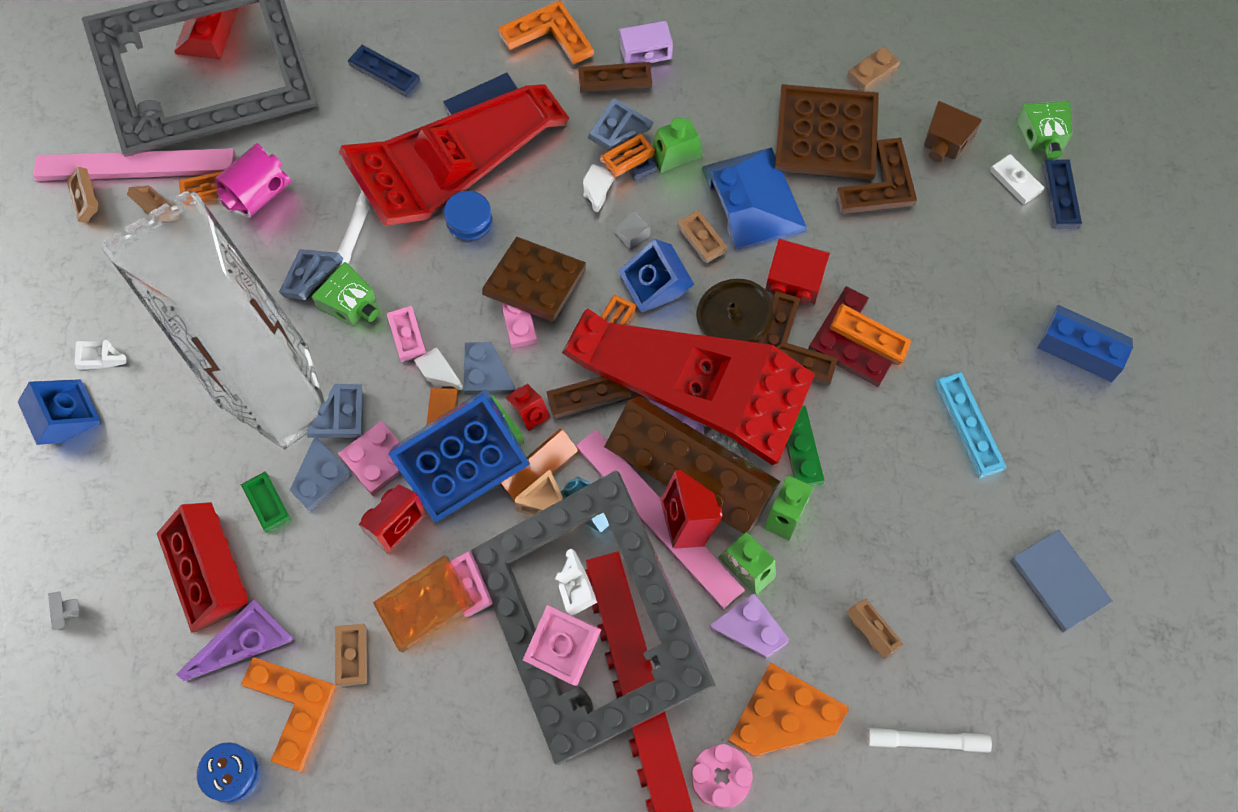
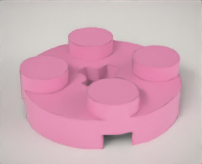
M726 744L711 746L705 749L695 760L692 770V784L695 793L705 804L712 807L731 808L736 806L747 796L753 781L751 766L747 758L739 750ZM719 768L721 771L726 769L729 772L727 778L730 782L725 785L724 782L717 784L714 779L717 776L715 773L716 769Z

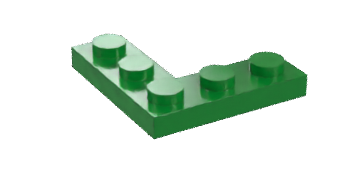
M804 405L800 409L786 443L793 477L811 486L822 485L825 479L807 408ZM729 437L731 447L741 446V444Z

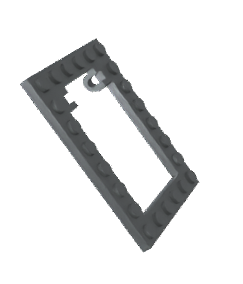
M151 0L82 17L124 157L318 106L285 0ZM260 2L286 84L285 87L165 118L161 103L158 101H142L136 107L121 54L127 52L126 44L133 43L137 49L143 48L139 32ZM150 111H154V112H155L154 114H151V115H147V114H146L147 112H150Z
M616 470L471 550L492 599L493 608L555 765L561 764L716 686L620 472ZM604 512L661 644L643 653L646 660L652 661L656 669L651 671L655 680L593 711L592 701L584 689L576 687L562 695L554 675L523 661L536 628L510 563ZM574 700L577 701L580 708L577 709Z

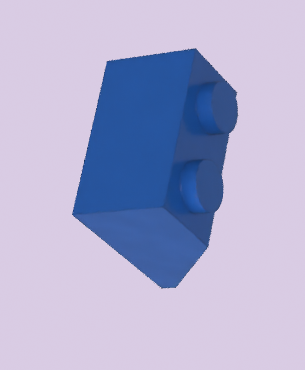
M653 239L618 270L641 312L677 300L694 285L673 246L657 239Z
M81 379L28 382L17 401L36 445L63 443L99 425L101 422Z

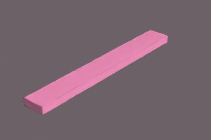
M234 149L150 151L124 157L122 152L36 155L33 177L36 181L68 180L77 167L87 168L90 179L207 175L222 172L235 162L236 153Z
M597 429L576 445L578 452L601 477L615 470L620 472L641 521L722 610L726 609L744 593L745 589L705 546L672 548L661 498L626 460L604 447L607 440Z

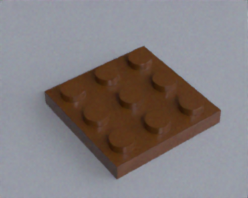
M516 236L483 286L482 295L554 322L584 273L586 262Z

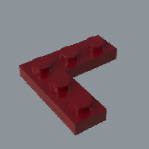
M845 286L808 349L838 358L837 366L879 387L892 362L829 329L841 304L861 313L868 302L869 297Z

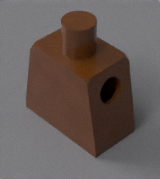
M938 101L924 142V146L931 150L929 158L934 162H941L945 156L956 159L975 137L982 119Z

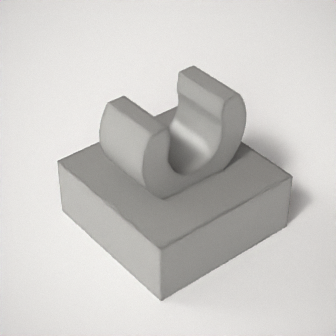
M61 591L48 593L52 630L65 628L64 617L79 616L78 600L69 599L62 602Z

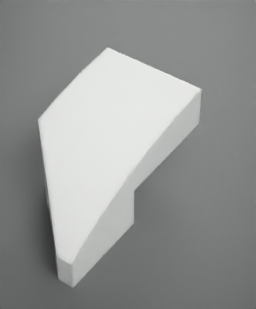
M592 164L583 180V196L591 201L593 204L592 209L598 212L605 202L606 192L615 178L612 176L611 170L608 171L606 168Z
M106 339L103 341H76V370L99 369L127 364L126 356L120 354Z
M437 347L414 360L419 371L427 382L432 383L434 388L452 386L457 390L463 389L460 380Z
M570 549L565 555L568 557L561 573H557L555 580L560 583L559 590L566 612L573 616L597 603V600L576 552Z

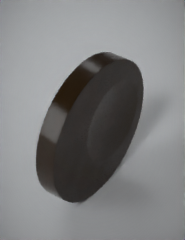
M736 278L719 282L708 289L698 303L696 317L700 331L704 336L758 342L768 332L772 324L773 306L770 296L762 286L751 280Z

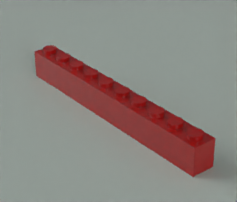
M619 551L587 559V569L585 570L597 603L591 606L593 614L599 613L602 624L597 625V628L601 629L599 636L601 642L607 641L609 652L605 653L608 669H615L617 680L612 681L617 699L655 680L651 672L653 670L651 661L646 660L643 654L647 651V647ZM663 712L631 728L633 738L628 740L633 758L639 756L642 767L637 769L641 788L647 787L650 799L645 800L647 811L694 812L666 713Z

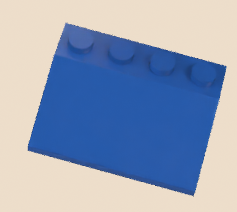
M487 389L479 392L399 442L388 453L412 490L419 496L422 505L435 523L530 465L502 412Z

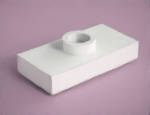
M1011 154L994 164L990 169V172L1023 205L1034 199L1044 190V187Z

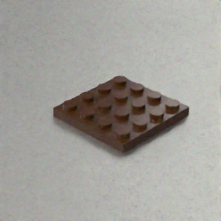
M782 84L780 90L775 169L782 172L874 180L876 175L879 92Z

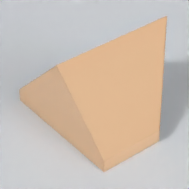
M549 469L520 493L514 503L518 512L533 516L564 498Z

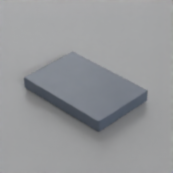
M1057 530L1011 559L1063 632L1112 602V599L1060 530Z

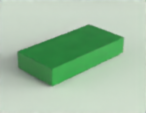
M266 471L240 484L265 532L291 519Z

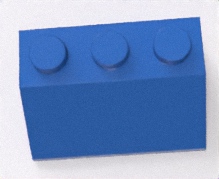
M1057 305L1037 348L1113 382L1123 371L1133 349V338Z

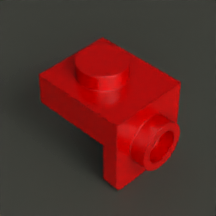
M528 383L505 397L509 406L521 417L528 430L533 429L550 418L542 397Z

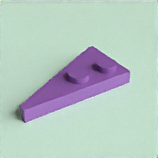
M253 600L176 675L183 681H187L287 644L294 638Z

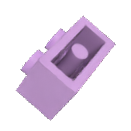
M666 21L619 29L620 48L625 64L652 63L672 59L673 42Z

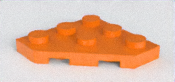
M770 662L728 742L747 754L757 757L776 750L835 736L850 707Z

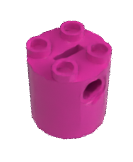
M258 143L214 179L218 189V200L229 212L233 213L235 210H238L248 218L256 214L292 181L285 172L281 171L282 163L273 154L268 156Z

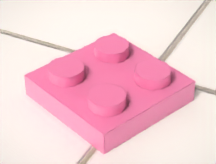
M382 420L338 453L339 457L372 496L401 474L388 454L392 447L400 441Z
M547 605L523 661L577 686L601 629Z

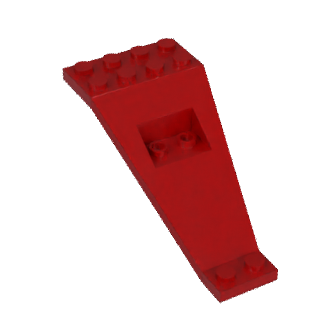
M545 84L526 85L386 141L341 145L339 154L384 226L428 220L445 207V204L453 195L467 190L546 127L565 126L570 118Z
M588 308L581 315L562 351V354L583 368L729 436L772 466L779 463L815 375L771 344L609 323ZM692 386L695 387L696 393L692 390Z

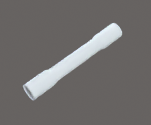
M362 190L343 241L336 252L344 258L343 262L331 274L344 262L349 264L351 253L367 213L372 207Z
M868 728L867 744L873 747L895 748L904 746L960 749L971 752H991L992 748L990 734L913 732L884 728Z

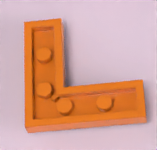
M561 0L498 27V33L509 50L552 32L573 65L594 56L593 47Z
M253 657L241 685L294 704L271 762L301 772L336 686L332 683Z

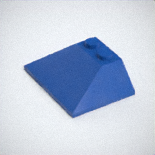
M772 147L702 166V171L709 188L716 189L727 215V232L735 251L807 230L783 172L775 169L776 156Z

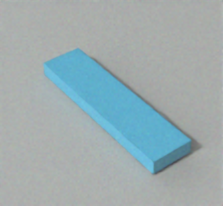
M962 371L937 379L935 381L936 387L978 477L981 478L1005 470L1007 466Z

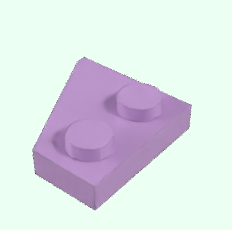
M755 593L709 626L713 632L723 634L732 639V642L751 649L753 653L764 659L789 642V638Z

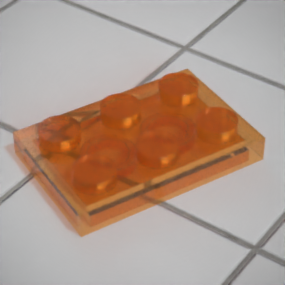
M443 555L373 602L400 652H405L475 605L449 557Z

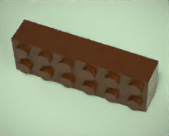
M640 395L628 400L604 446L666 486L669 484L675 470H682L715 494L717 504L722 508L721 520L743 534L745 532L749 533L755 527L781 482Z

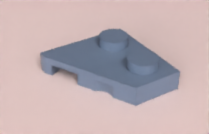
M613 97L589 133L588 139L610 151L638 134L649 131L654 122Z
M299 249L279 293L284 298L305 300L343 262L344 258L336 252Z
M491 342L465 343L464 395H476L484 389H487L490 395L512 394L516 390L515 385Z
M334 384L328 394L327 401L322 404L318 411V416L312 426H309L307 429L308 438H359L361 436L362 384Z
M314 438L290 491L311 512L349 479L352 474L318 438Z

